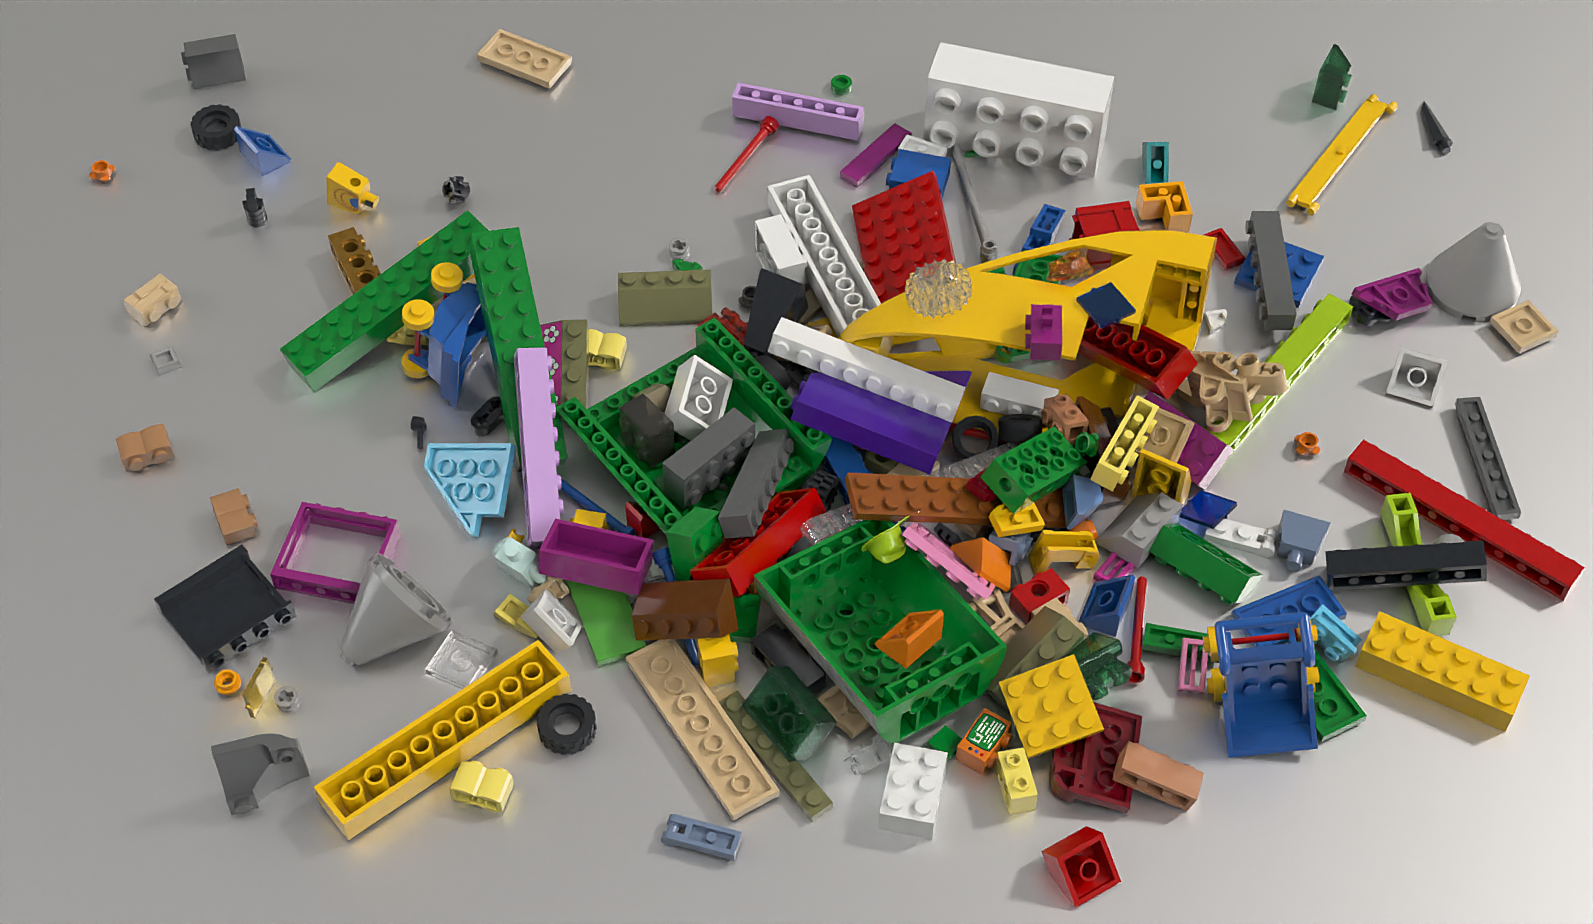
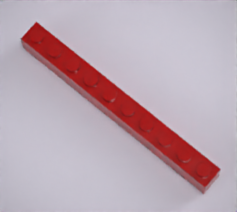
M1364 439L1347 459L1344 473L1385 497L1386 495L1411 493L1419 517L1448 534L1461 537L1464 542L1484 541L1485 555L1562 601L1566 599L1575 587L1585 569L1584 566L1578 564L1575 560L1559 553L1554 548L1533 538L1530 534L1514 527L1509 522L1488 512L1485 508L1476 505L1464 496L1457 494L1440 482L1431 479L1419 470L1412 468L1397 457L1386 453Z

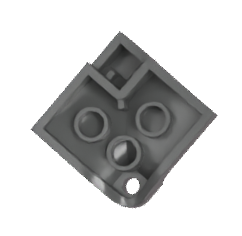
M260 734L211 746L212 756L222 782L226 802L232 815L237 813L244 814L259 808L258 803L273 791L288 783L310 776L298 738H289L280 734Z

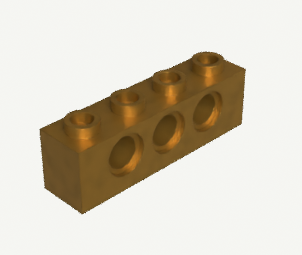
M354 227L328 235L332 254L352 294L359 291L381 274L378 266H373L372 264L374 260L370 250H365L366 244L362 234L358 235Z

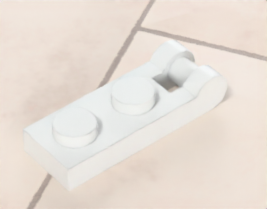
M1211 515L1204 539L1260 556L1272 557L1275 552L1274 543L1278 541L1279 532L1275 529L1268 528L1264 530Z

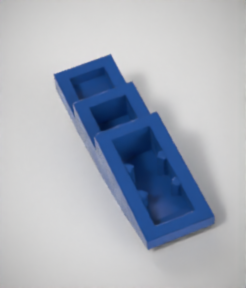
M1044 204L1030 228L1029 236L1021 252L1052 245L1066 210ZM1016 263V264L1014 265V267H1013V273H1012L1013 275H1014V272H1015V270H1016V268H1017L1018 263Z

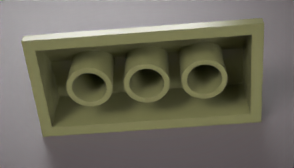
M711 270L618 273L619 326L698 324L711 320Z
M1044 606L1007 644L1006 654L1001 667L985 692L1010 714L999 682L1070 656L1084 642V633L1064 615Z

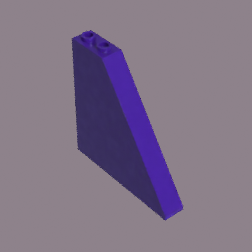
M924 371L963 387H967L972 374L970 371ZM811 373L807 382L802 381L797 393L798 395L795 394L790 406L794 410L791 420L929 475L932 472L952 423L824 373Z

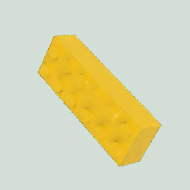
M1380 611L1355 667L1506 732L1530 677L1528 674Z

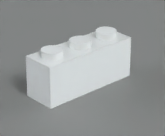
M989 372L981 393L980 408L1004 415L1030 414L1041 417V411L1044 409V399L1055 397L1058 395L1059 389Z

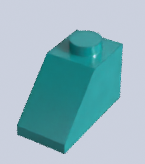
M1142 142V167L1145 184L1168 182L1169 142Z

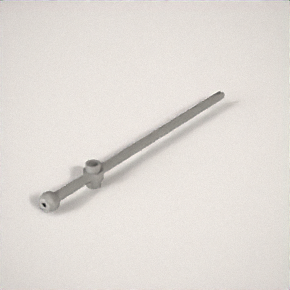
M955 143L951 147V151L980 238L981 262L985 263L997 259L998 247L995 241L989 240L960 147Z

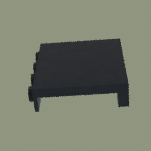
M242 544L154 598L159 614L208 673L215 668L223 666L229 659L243 653L248 647L259 640L265 639L270 633L281 626L287 625L293 618L297 617L291 600L286 601L250 560L248 550Z

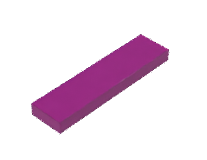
M894 123L840 171V177L858 187L895 154L906 135L912 136V133Z

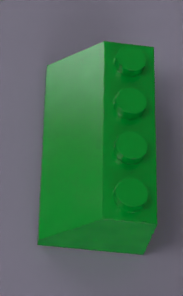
M1179 523L1163 525L1149 552L1155 555V560L1164 565L1171 564L1176 567L1175 571L1185 578H1194L1198 581L1197 585L1206 591H1215L1220 594L1218 597L1220 600L1230 605L1232 603H1241L1263 576L1257 570Z

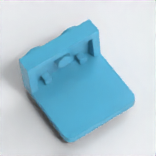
M1322 604L1310 617L1311 625H1316L1318 641H1314V644L1320 645L1325 650L1324 653L1329 659L1342 663L1357 652L1356 646L1362 639Z

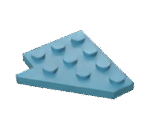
M428 443L424 468L469 534L474 537H479L482 517H504L516 446L512 443Z

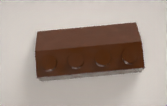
M1079 396L1076 399L1075 405L1089 420L1087 433L1092 434L1095 432L1099 435L1096 456H1083L1087 461V468L1091 471V479L1100 458L1113 436L1109 433L1107 418L1102 415L1100 407L1083 396ZM1127 476L1122 485L1117 483L1113 492L1101 486V492L1103 493L1102 504L1125 501L1128 492L1131 490L1130 478Z
M730 578L643 583L632 612L636 640L721 638L737 631L738 624Z

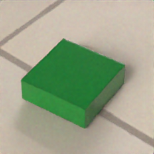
M945 725L928 741L927 747L932 750L948 752V762L956 755L957 746L962 738Z

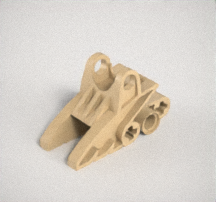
M1190 351L1198 364L1175 392L1187 402L1206 410V425L1209 431L1222 432L1230 426L1233 419L1253 421L1250 404L1262 402L1266 395H1281L1287 391L1288 385L1282 364L1259 362L1258 356L1254 353L1241 354L1235 360L1234 355L1229 352L1202 351L1201 353L1200 351ZM1234 369H1238L1236 376L1231 373ZM1215 421H1223L1219 425H1212Z

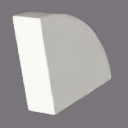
M1226 309L1204 312L1203 320L1209 335L1217 333L1224 327L1227 318Z

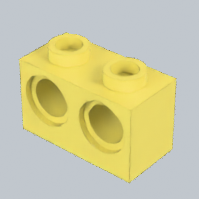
M1018 748L998 752L995 769L1008 814L1034 811L1038 793L1025 749Z

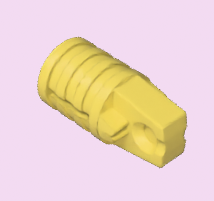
M404 325L389 336L387 342L415 345V330H411ZM421 334V346H429V338Z

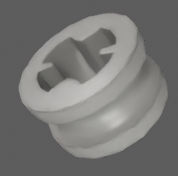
M675 238L670 241L669 252L671 258L677 260L686 259L689 256V242L686 239Z
M282 687L274 695L277 708L282 712H292L300 705V697L293 687ZM288 696L291 698V701L286 703L283 698Z

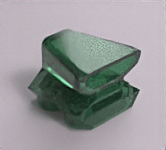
M1096 632L1088 635L1065 656L1068 657L1074 654L1092 700L1105 697L1111 688L1126 683L1130 678L1129 676L1132 675V667L1117 659L1123 652L1120 640Z

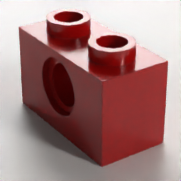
M1050 568L1045 572H1038L1028 582L1016 585L1010 593L1009 607L1027 625L1031 619V612L1052 599L1057 598L1062 604H1067L1070 588Z

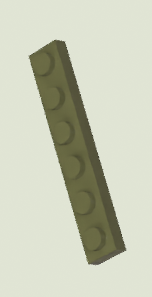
M738 690L719 701V704L758 760L811 822L833 808L831 799Z

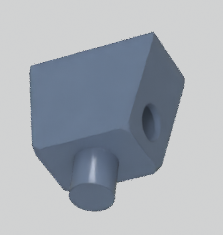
M1283 510L1278 528L1277 555L1287 559L1286 567L1288 569L1298 571L1301 569L1302 564L1313 565L1326 539L1331 522Z

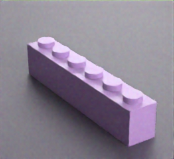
M739 82L732 96V114L735 117L762 122L766 116H771L781 126L857 141L864 126V107Z

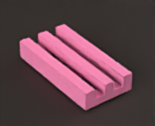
M1182 639L1177 691L1205 693L1208 653L1204 652L1203 640ZM1190 644L1192 645L1189 685H1184L1187 647ZM1199 645L1203 646L1199 686H1194Z

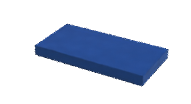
M1319 575L1232 610L1231 616L1233 619L1306 612L1311 617L1322 604L1340 620L1346 619L1347 613ZM1289 624L1293 625V628H1298V624ZM1288 625L1243 629L1241 631L1245 637L1288 633ZM1289 639L1250 644L1252 647L1279 645L1289 642Z

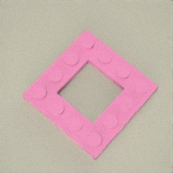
M912 523L902 534L906 537L904 542L915 551L919 548L927 554L925 558L936 567L939 564L948 570L946 575L956 583H959L961 580L969 586L967 591L978 600L981 597L986 600L993 592L996 585L979 576L950 549L948 544L921 523Z

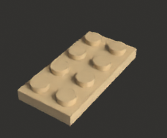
M499 29L477 53V60L550 89L571 65L572 56Z

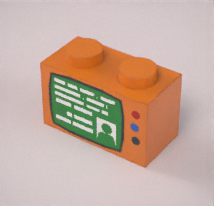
M984 708L957 746L956 760L981 775H984L989 767L993 769L996 765L997 753L1002 748L1007 749L1013 739L1011 734L1012 722Z

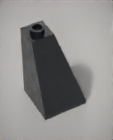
M761 268L743 343L744 348L754 358L760 355L770 358L774 356V354L768 352L781 317L798 323L809 307L802 283Z

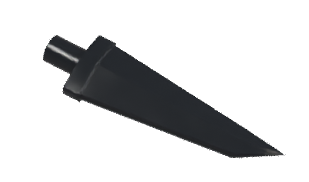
M1424 101L1421 111L1433 145L1440 147L1443 154H1448L1451 151L1450 146H1452L1453 142Z

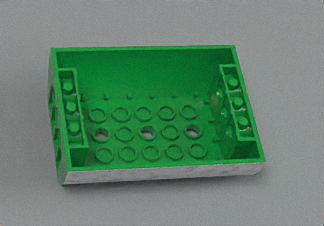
M863 520L755 574L754 584L759 595L885 741L894 744L980 698L999 671L1006 654L1007 645L918 550L915 551L906 544L904 555L888 564L878 561L869 550L862 551L861 548L869 540L895 526L891 521ZM942 610L944 613L941 639L907 668H904L880 649H872L870 647L871 644H875L876 641L909 613ZM840 611H851L852 614L843 615L840 613Z

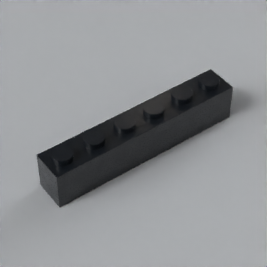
M1484 541L1325 551L1328 588L1331 591L1487 581Z

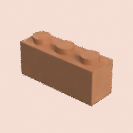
M1128 741L1119 753L1112 780L1188 811L1198 799L1204 772L1196 770L1191 765L1175 761L1165 754L1149 750L1139 743Z

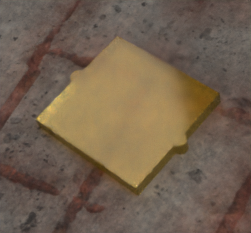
M263 657L242 694L246 704L245 709L248 710L250 717L254 719L275 683L272 672L273 667L270 666L269 660L266 657Z

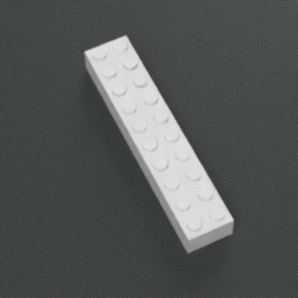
M810 175L767 186L768 206L773 216L781 214L785 223L788 222L790 224L792 237L797 239L799 251L807 259L808 267L805 268L807 280L835 333L839 337L850 323L880 305L881 302Z

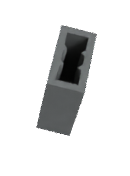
M236 34L183 43L185 52H181L183 65H188V68H185L188 81L193 82L194 89L246 80Z

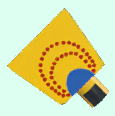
M337 162L326 176L328 205L355 214H359L365 205L373 209L378 205L379 197L370 193V181L368 178L342 163Z

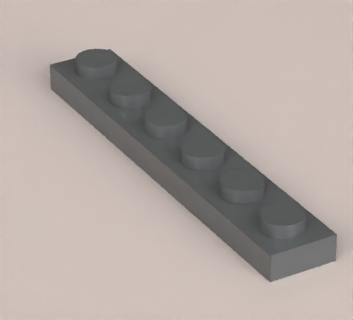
M1457 398L1455 407L1492 514L1502 520L1519 519L1521 510L1481 398Z

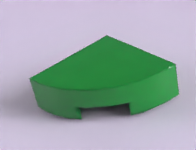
M684 259L672 261V267L675 271L703 270V267L697 262H687Z

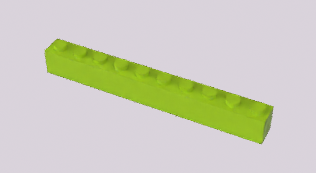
M1330 293L1323 300L1319 299L1312 313H1307L1303 317L1301 325L1299 327L1295 326L1291 330L1288 339L1280 342L1275 354H1270L1264 362L1280 363L1283 365L1288 385L1287 391L1349 322L1353 309L1352 305ZM1285 393L1276 396L1266 395L1262 402L1250 404L1253 417L1251 422L1233 419L1230 426L1222 432H1211L1206 426L1204 429L1235 451ZM1215 421L1212 425H1219L1223 421Z

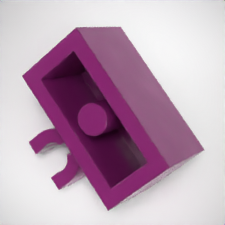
M1031 304V313L1025 316V330H1030V334L1025 335V349H1030V360L1061 361L1062 305Z

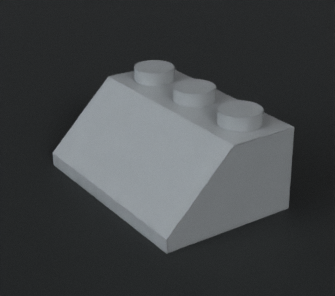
M1162 492L1136 496L1096 539V543L1110 552L1116 553L1117 556L1128 563H1133L1138 568L1151 554L1149 550L1162 526L1178 523L1183 504Z

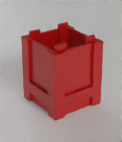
M1129 201L1076 208L1075 215H1072L1074 230L1072 238H1069V240L1114 232L1140 231V228L1136 223ZM1087 248L1076 249L1079 257L1076 258L1078 266H1081L1083 272L1103 270L1111 267V253Z

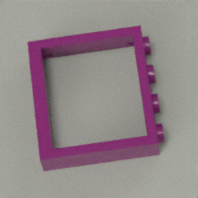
M302 502L270 573L275 589L354 604L361 583L291 570L310 524L384 537L385 539L379 553L391 560L401 536L398 520L388 518V516L380 517L366 512L349 511L341 507L333 508L322 506L319 503Z

